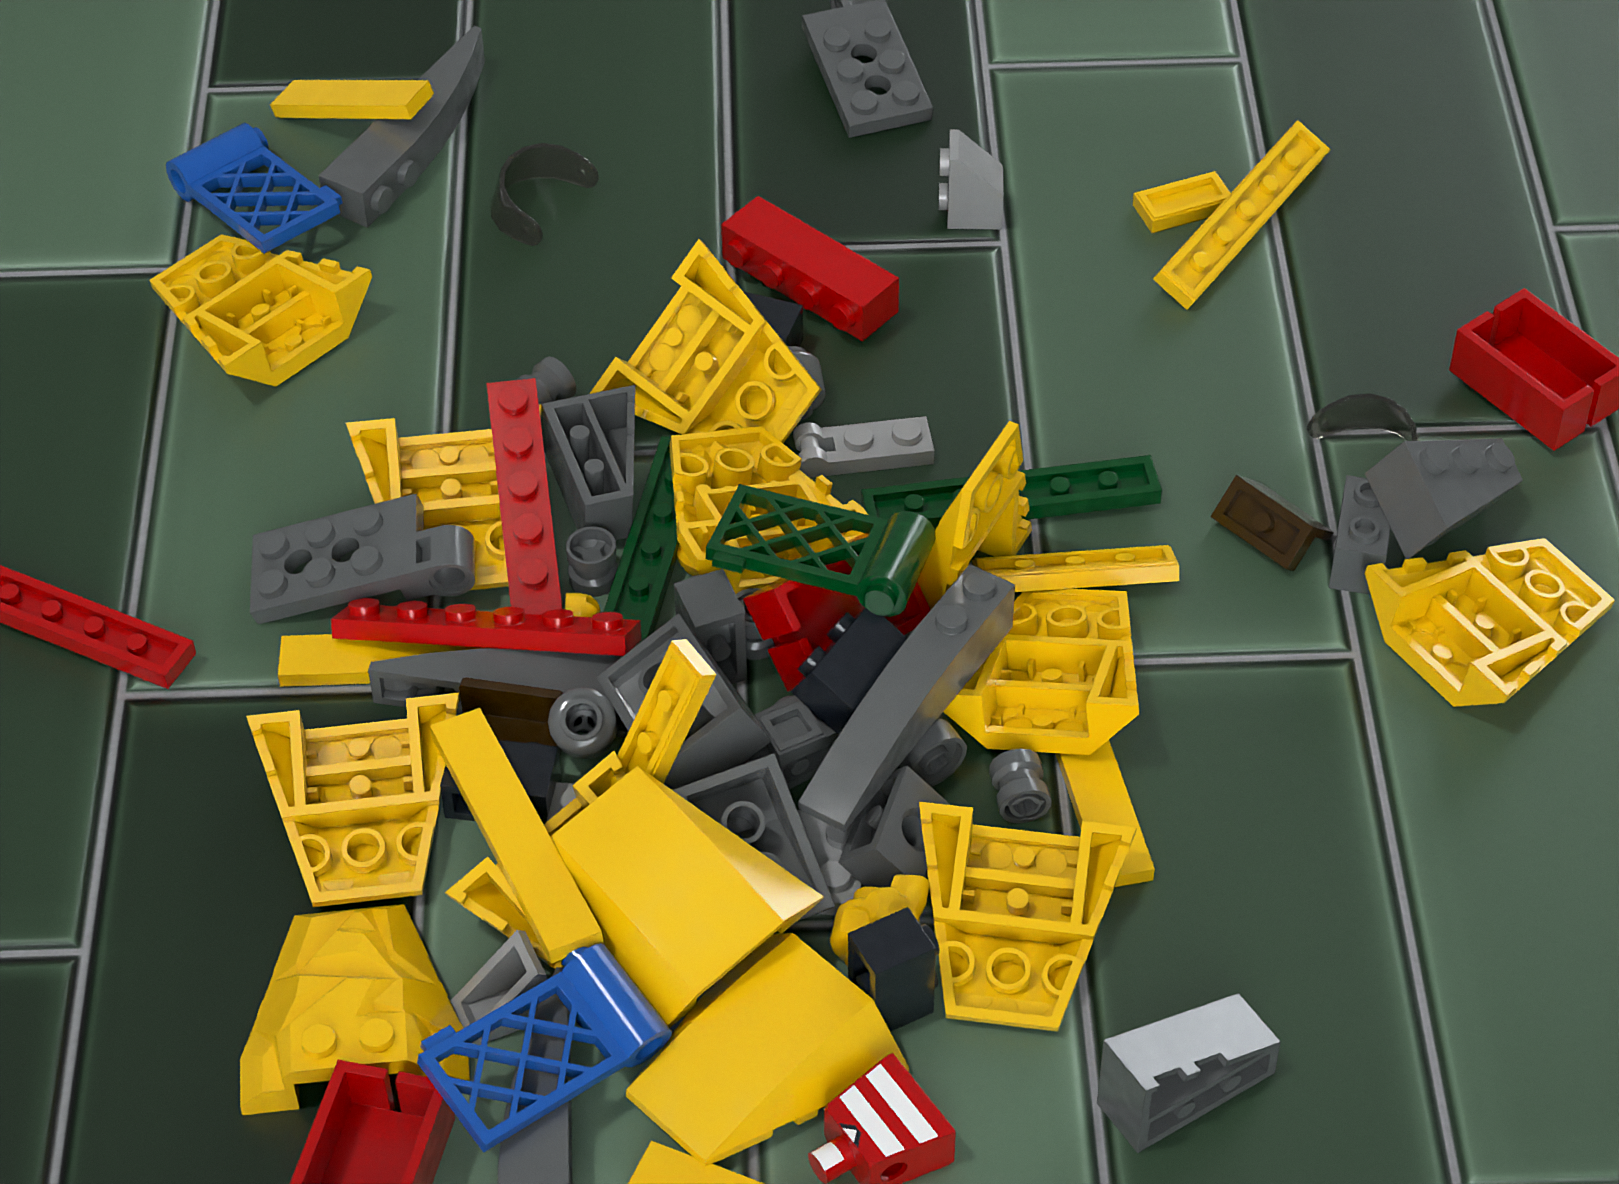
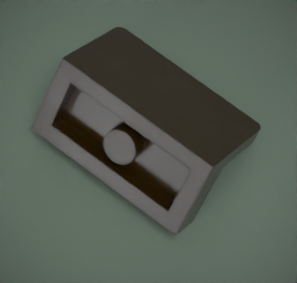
M1239 475L1235 476L1210 516L1269 558L1292 571H1295L1315 537L1329 541L1334 534L1332 530L1262 483Z
M462 678L459 686L462 714L480 708L497 740L520 743L537 742L543 745L557 746L550 735L548 718L550 708L556 699L563 694L562 691L474 678Z

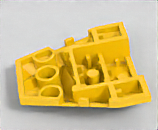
M762 426L671 435L669 446L677 540L694 569L700 575L722 569L712 566V561L705 559L706 546L739 484L868 515L865 509L854 500L843 505L830 494L833 483L823 475L818 476L816 482H814L799 470L802 458ZM746 504L742 510L748 519L768 513L766 509ZM804 518L792 521L798 531L818 525L815 521ZM779 526L759 531L765 541L785 535ZM854 530L841 533L847 542L859 535L865 534ZM746 536L726 541L724 545L743 548L752 545V543ZM828 538L808 543L815 553L835 547ZM796 548L776 553L778 558L790 561L802 557ZM723 569L735 594L749 588L761 589L780 579V577L744 569L743 573Z
M404 904L294 915L250 1036L240 1058V1109L242 1115L300 1109L299 1084L330 1081L338 1059L388 1069L389 1074H398L400 1071L427 1077L417 1064L418 1055L424 1052L420 1047L421 1041L449 1025L452 1026L455 1032L462 1030L463 1026L451 1005L444 986L440 982ZM452 1054L439 1062L449 1077L470 1081L469 1057Z

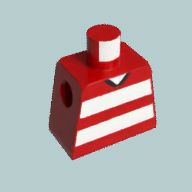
M892 1052L827 1104L824 1109V1135L827 1143L808 1153V1160L814 1173L824 1184L831 1182L849 1170L860 1184H902L953 1163L955 1158L956 1130Z

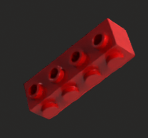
M760 196L755 197L721 224L723 259L727 260L733 267L742 269L762 281L767 287L775 289L799 305H803L804 309L814 312L832 323L837 329L849 333L862 342L899 312V277Z

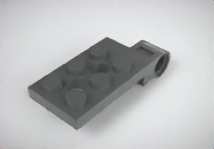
M830 0L831 10L802 16V29L849 138L932 120L933 106L885 0ZM862 55L868 56L872 58L873 61L869 63H861L859 60L855 59V57ZM872 87H881L885 89L887 93L882 95H875L872 91H869L867 89Z
M417 494L253 535L250 614L257 624L399 589L407 601L434 594L457 596L468 592L475 583V541L472 533L456 525H442L424 530V506ZM356 550L350 560L340 562L346 553ZM308 562L303 572L293 574L300 564Z

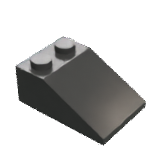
M679 613L596 677L629 731L672 640L687 639L717 674L665 779L664 784L671 790L740 766L771 742L751 709Z
M775 753L673 790L824 896L817 905L798 921L834 908L835 905Z

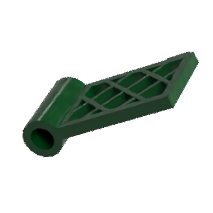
M739 484L706 546L705 559L711 560L714 567L743 573L744 569L857 596L862 606L866 607L873 614L892 617L899 615L905 610L934 545L936 535L931 522L923 515L915 512L901 511L893 514L887 520ZM746 504L766 509L768 513L748 519L742 510ZM804 518L815 521L818 525L798 531L792 521ZM779 526L785 534L765 541L759 531ZM854 530L869 535L866 538L848 543L841 533ZM746 536L752 543V545L743 548L724 545L726 541ZM828 538L835 546L815 553L808 543ZM796 548L802 557L790 561L778 558L776 553ZM846 560L852 571L850 575L828 570L826 565Z

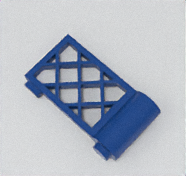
M242 123L166 162V172L169 180L183 200L189 202L196 199L263 253L340 214L339 205L343 204L341 196L327 185L321 188L317 187L269 150L268 142L263 132L258 127L252 128L247 123ZM263 165L269 168L268 173H249ZM243 187H263L261 192L241 193ZM274 187H294L292 192H273ZM219 188H231L230 193H211ZM318 205L310 211H297L298 206ZM256 206L254 212H235L236 207ZM267 206H287L286 211H266ZM281 225L266 234L259 231L260 226Z
M600 943L591 947H581L573 950L562 960L564 968L561 972L462 1030L455 1032L452 1026L449 1025L421 1041L420 1047L424 1052L418 1055L417 1064L483 1153L623 1067L631 1068L645 1062L663 1048L672 1036V1030L604 944ZM556 994L570 1012L568 1024L564 1025L534 1019L537 1004ZM529 1010L528 1017L519 1016L520 1014ZM575 1020L582 1028L574 1027ZM500 1026L524 1030L521 1053L487 1047L489 1033ZM531 1033L564 1038L561 1061L527 1055ZM482 1037L480 1045L472 1044ZM572 1040L595 1045L605 1057V1060L594 1067L568 1063ZM452 1054L477 1058L473 1082L449 1077L439 1062ZM484 1060L517 1066L514 1090L480 1083ZM525 1068L557 1074L556 1090L546 1096L522 1092L521 1086ZM565 1076L574 1078L564 1084ZM462 1094L470 1095L469 1103ZM477 1097L511 1103L508 1119L488 1130L474 1111ZM518 1105L527 1106L523 1110L516 1113Z

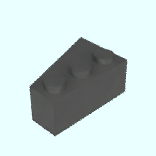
M635 385L542 404L544 452L577 530L593 526L604 528L612 533L615 540L628 538L633 520Z
M1502 438L1404 441L1365 473L1406 559L1411 558L1423 548L1433 544L1450 531L1455 530L1479 515L1523 481L1515 465L1514 455L1505 445Z
M1239 993L1105 1039L1103 1042L1097 1104L1135 1151L1139 1153L1274 1074L1281 1041Z

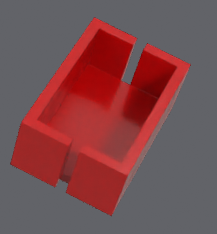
M1525 288L1494 306L1493 314L1486 311L1457 329L1449 371L1553 451L1583 433L1586 424L1592 427L1619 409V357Z
M869 534L859 535L849 540L848 543L866 538ZM846 560L826 565L828 570L850 575L852 571ZM780 578L743 598L762 640L772 638L775 646L768 649V652L787 692L791 691L804 676L797 668L818 645L825 651L833 642L826 635L833 625L846 612L855 617L864 609L857 596ZM918 582L913 589L905 610L899 615L885 617L903 635L914 630L931 610Z
M338 1059L290 1184H433L455 1121V1114L428 1077L400 1071L395 1082L401 1112L394 1111L395 1104L388 1069Z

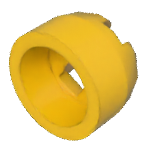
M566 593L565 609L572 611L574 616L592 617L600 613L598 601L591 595Z

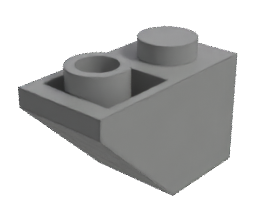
M950 130L949 148H940V176H948V183H939V210H947V229L1002 230L1003 165L960 130Z

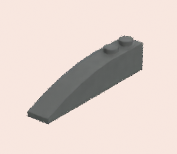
M474 25L418 79L429 80L434 94L412 119H376L318 175L320 188L327 185L341 196L343 204L339 205V216L368 228L381 214L389 210L392 203L407 188L412 187L416 183L418 177L442 150L459 124L475 92L485 63L482 30L480 27Z
M969 564L913 630L858 705L798 801L799 810L845 832L1012 629L1015 584Z
M481 648L425 653L374 661L370 663L368 673L374 703L406 707V698L459 693L456 715L462 714L459 686L462 678L560 690L563 693L570 689L585 687L596 689L607 696L596 677L623 656ZM616 712L619 723L617 737L626 738L629 731ZM582 718L576 722L575 726L582 724ZM589 718L588 725L594 728L595 723Z
M556 967L552 976L561 972L564 967ZM554 994L539 1003L534 1019L567 1025L570 1012L559 997ZM532 1032L527 1055L561 1061L565 1039ZM570 1047V1053H569L568 1063H571V1047ZM517 1066L515 1067L510 1089L514 1090L518 1069ZM525 1068L521 1091L546 1096L556 1090L558 1075ZM565 1076L564 1084L569 1082L571 1077ZM572 1099L500 1143L497 1184H572ZM511 1103L506 1104L503 1121L508 1119ZM518 1105L516 1113L523 1110L527 1106Z

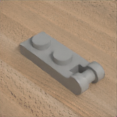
M926 416L820 428L815 423H803L793 431L795 447L800 451L798 456L802 458L800 470L808 477L934 464V447Z

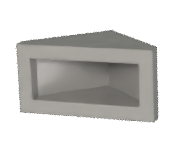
M516 930L450 1000L463 1028L547 980L546 973L526 932ZM529 1010L525 1011L519 1016L528 1017ZM500 1026L489 1033L488 1042L516 1032L519 1029ZM482 1037L472 1044L480 1045Z

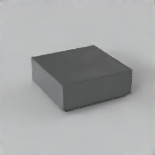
M801 700L757 717L758 722L771 740L766 747L771 754L775 753L780 767L827 748L826 733L810 709Z

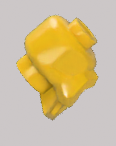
M895 875L890 887H862L854 892L853 899L840 905L835 914L830 935L832 951L848 967L849 932L906 907H909L919 922L927 902L930 886L929 880L919 875Z

